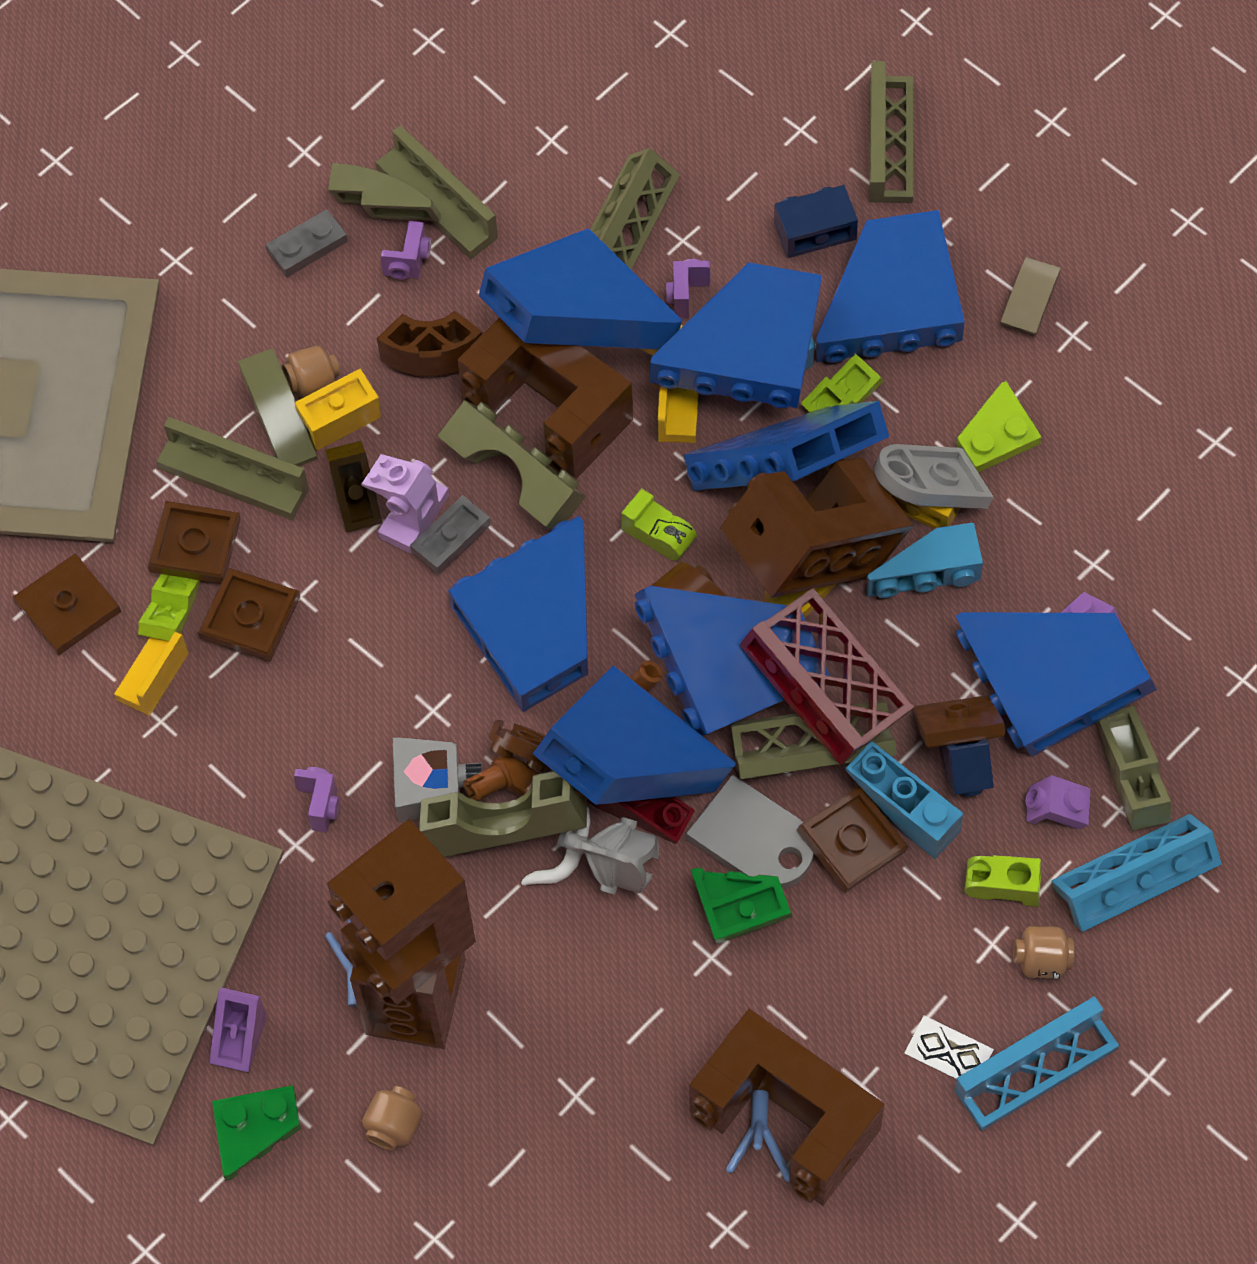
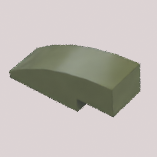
M332 163L328 190L339 204H360L371 219L441 220V213L434 203L405 182L377 170L356 165Z
M273 348L239 360L238 365L241 377L253 401L256 414L275 457L297 466L317 460L311 439L303 420L295 409V399Z
M1135 707L1122 708L1098 721L1097 725L1109 768L1132 831L1171 822V800L1158 772L1159 761Z

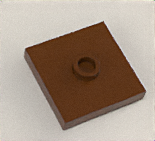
M165 501L148 563L149 572L221 584L231 559L241 520L240 513Z
M76 553L13 596L18 607L58 655L121 612L117 602Z
M228 568L200 627L199 637L271 662L301 597L299 590Z
M989 695L918 705L912 709L913 719L928 748L998 738L1005 735L1004 721Z
M860 786L799 825L796 830L845 893L898 858L909 848Z

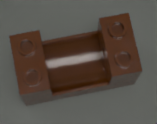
M499 317L458 359L463 401L466 400L476 406L483 402L497 412L525 383L558 407L543 423L546 454L553 460L549 466L558 473L563 469L577 479L633 421L632 382L582 346L524 343Z
M862 457L848 460L841 459L832 463L826 469L827 475L821 483L808 493L807 500L785 471L770 474L760 473L750 480L747 485L748 490L742 498L730 507L729 515L720 526V529L771 598L868 577V574L886 562L914 526L890 493L879 483L874 472Z
M410 819L402 823L327 882L331 899L328 901L330 908L342 922L348 919L351 921L340 930L344 946L341 947L343 954L354 967L357 968L362 965L371 976L367 979L379 996L384 998L389 995L397 1005L476 942L465 880Z
M465 953L460 954L398 1005L389 995L384 998L378 995L367 979L371 975L362 965L357 968L353 966L350 982L365 1035L445 1050L465 965Z
M748 1008L689 1084L690 1111L693 1112L691 1116L703 1128L707 1130L715 1128L723 1134L752 1097L754 1091H767L770 1100L812 1129L791 1157L790 1183L793 1184L792 1190L800 1198L809 1203L815 1200L824 1206L881 1130L885 1104Z

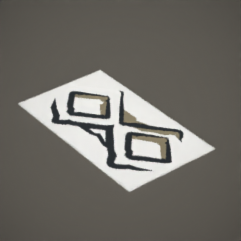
M923 1016L905 1054L957 1079L959 1076L988 1060L994 1049L929 1017Z

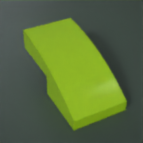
M855 353L831 379L826 376L800 404L809 412H813L830 406L862 403L884 380Z
M161 574L152 588L151 603L139 621L138 635L169 641L174 632L181 633L197 595L200 580Z

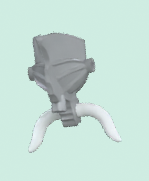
M587 806V828L563 832L559 835L557 845L567 849L561 864L554 869L534 871L525 876L521 884L525 886L557 883L570 876L577 868L582 854L585 853L595 878L601 884V891L615 895L617 887L641 893L653 876V874L645 872L642 864L652 857L658 859L657 836L635 830L637 821L624 817L621 818L620 823L610 825L594 837L588 838L591 821Z

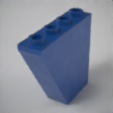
M939 210L866 220L816 337L815 357L817 363L824 361L831 363L841 362L846 358L853 357L855 353L858 356L876 357L885 352L899 350L911 352L919 347L933 345L945 347L963 340L965 321Z
M589 228L485 268L478 295L524 343L660 349L680 330L683 321Z
M748 262L652 356L649 383H655L668 389L678 387L695 390L702 395L718 394L729 396L743 402L750 400L764 402L777 408H798L820 295L822 275Z
M871 401L825 407L683 454L693 490L746 486L752 478L760 473L770 474L785 471L789 478L795 481L888 438L889 433L880 402Z
M580 516L570 521L564 520L559 522L548 534L539 539H530L524 542L518 551L505 558L499 557L494 559L484 570L472 577L465 576L459 579L448 590L452 610L522 712L589 674L584 523Z
M649 586L634 594L637 599L635 602L636 613L642 623L648 624L653 636L650 639L652 649L658 659H663L669 672L666 675L669 688L675 696L679 695L684 706V710H682L684 722L700 735L709 734L785 700L739 644L754 626L763 620L764 622L788 605L657 586ZM801 611V620L806 621ZM776 625L771 629L780 641L792 643V628ZM800 630V645L818 649L811 632ZM799 655L801 666L807 672L817 673L818 658ZM825 665V675L830 676Z
M962 612L955 616L961 626V629L955 632L966 652L973 649L978 658V661L972 663L982 683L985 684L990 681L996 692L989 696L992 703L995 705L1000 716L1007 713L1013 724L1007 728L1011 739L1017 749L1024 746L1031 757L1157 690L1115 613Z
M614 665L550 728L533 753L534 756L596 805L715 792L737 764Z

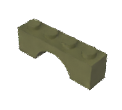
M464 400L438 434V437L464 459L476 464L494 456H509L517 465L522 478V493L519 505L550 529L559 522L568 520L586 497L577 489L580 482L563 469L559 473L549 466L553 460L539 448L534 447L530 450L522 443L525 436L514 427L507 424L504 428L496 422L495 419L498 417V414L483 402L476 406Z
M556 772L533 776L532 786L529 791L520 798L509 802H480L470 799L460 792L421 799L419 830L444 857L587 828V797Z

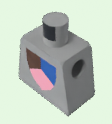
M393 738L395 808L398 822H405L408 819H419L421 799L460 792V788L464 787V780L482 772V763L459 764L457 745L453 742Z

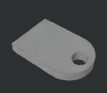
M893 444L881 450L874 464V474L879 483L894 496L912 504L988 509L994 498L963 448Z
M734 775L730 777L686 833V840L733 872H741L747 876H757L759 874L778 876L782 889L796 885L807 875L814 856L813 851L796 831L803 822ZM787 853H793L799 856L802 862L795 869H786L779 863L780 857Z

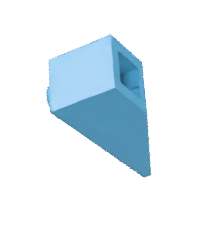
M974 523L935 528L868 574L867 597L889 598L897 595L899 592L912 590L929 592L939 586L953 584L957 587H963L981 579L983 561Z
M873 741L846 767L847 773L900 831L934 859L961 832L963 813Z

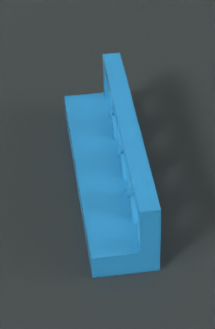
M1188 814L1051 880L1054 891L1068 902L1074 924L1083 932L1222 863L1212 830L1193 815ZM1188 830H1191V831H1192V832L1187 833V834H1185V835H1183V836H1177V835H1179V834H1181V833H1183V832H1186V831H1188ZM1148 849H1154L1150 852L1142 853ZM1113 866H1119L1115 869H1109ZM1078 883H1084L1076 888H1070Z
M1095 996L956 1079L954 1092L981 1131L1118 1050L1119 1044L1101 1020L1104 1009ZM1092 1027L1105 1044L1094 1052L1076 1048L1079 1035ZM1073 1039L1072 1047L1063 1045ZM1052 1051L1069 1054L1068 1067L1060 1072L1042 1068L1045 1055ZM1075 1056L1082 1057V1059L1073 1064ZM1039 1059L1038 1067L1030 1065ZM1018 1071L1036 1075L1034 1087L1027 1092L1008 1089L1010 1076ZM1040 1076L1049 1078L1039 1084ZM1005 1080L1004 1087L995 1086ZM983 1092L1001 1095L999 1109L985 1117L973 1100V1098ZM1006 1097L1015 1098L1014 1100L1005 1104Z

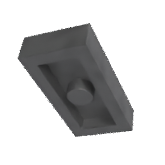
M326 209L267 243L266 249L267 253L287 278L347 243L348 240L344 230Z
M462 495L410 544L411 553L439 575L491 525L490 517Z

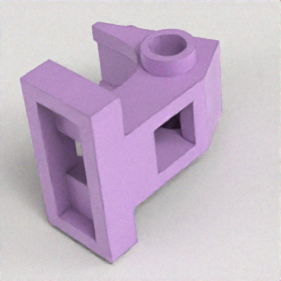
M381 454L362 482V486L388 499L386 506L391 512L378 530L379 539L412 554L410 544L431 525L449 497V489L434 480L431 476L433 474L432 469L425 463L418 460L409 462Z

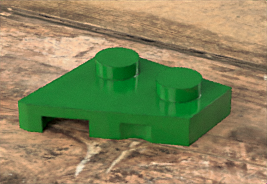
M703 868L691 869L716 944L792 918L778 876L760 874L757 876H747L741 872L728 871L727 873L704 871Z
M293 1085L212 1101L225 1181L232 1180L238 1175L237 1171L256 1157L259 1160L269 1153L277 1142L288 1139L301 1129Z

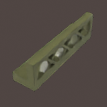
M871 61L869 202L913 203V76H886V61ZM886 88H906V95L897 103H894L886 96ZM894 114L906 123L897 133H894L886 126V121ZM905 135H906V142L902 140V138H903ZM894 144L906 153L896 164L885 155V152ZM893 175H896L905 183V191L885 190V182Z
M401 125L394 129L392 134L395 148L375 162L377 171L405 182L429 198L441 213L440 221L431 222L466 256L472 259L498 239L496 215Z
M651 148L628 155L590 228L630 269H632L680 176L673 167ZM654 168L666 177L659 189H654L651 173ZM639 196H646L649 209L646 217H639L636 203ZM627 224H631L634 241L629 246H625L622 229Z
M168 417L164 424L168 442L156 461L158 469L293 521L309 491L304 468Z
M886 700L877 701V711L888 713ZM869 702L853 704L852 706L869 709ZM797 713L730 724L735 762L737 763L736 769L740 779L839 764L808 726L804 724ZM850 715L852 716L850 724L862 737L866 733L854 726L861 717ZM796 724L806 731L797 744L786 745L777 738L785 726ZM890 727L872 740L890 756L897 755L895 739L890 733ZM769 728H775V729L772 731V733H770V732H768V731L766 730V729H769ZM757 730L767 737L758 750L743 752L740 733ZM811 737L817 739V741L808 742ZM773 742L779 746L769 748ZM868 744L858 750L845 763L852 762Z

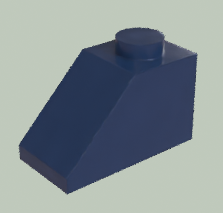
M986 739L939 746L947 781L955 795L975 796L982 793L985 789L994 788L990 749Z

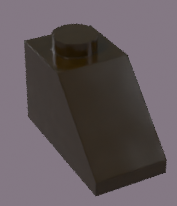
M357 441L325 449L345 531L350 532L383 523L376 493L362 486V482L370 472L362 442Z

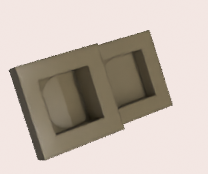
M1026 257L1008 300L1001 325L1037 336L1061 268Z

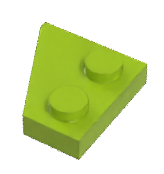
M1007 381L998 386L957 437L956 445L958 448H963L979 473L1040 445L1042 437Z

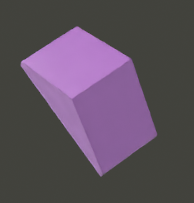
M222 987L219 989L210 1064L245 1072L250 1071L267 1017L260 996Z

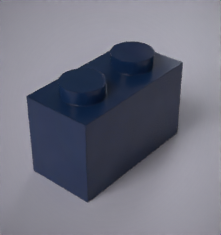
M845 185L833 188L824 187L815 193L800 197L790 196L774 205V224L787 258L857 240L858 219Z

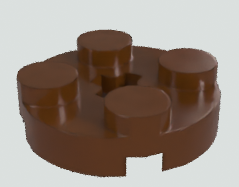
M494 721L488 735L493 741L490 747L492 751L509 758L516 754L528 759L527 765L543 773H549L550 768L533 755L546 735L515 723L512 730L502 728L505 721Z

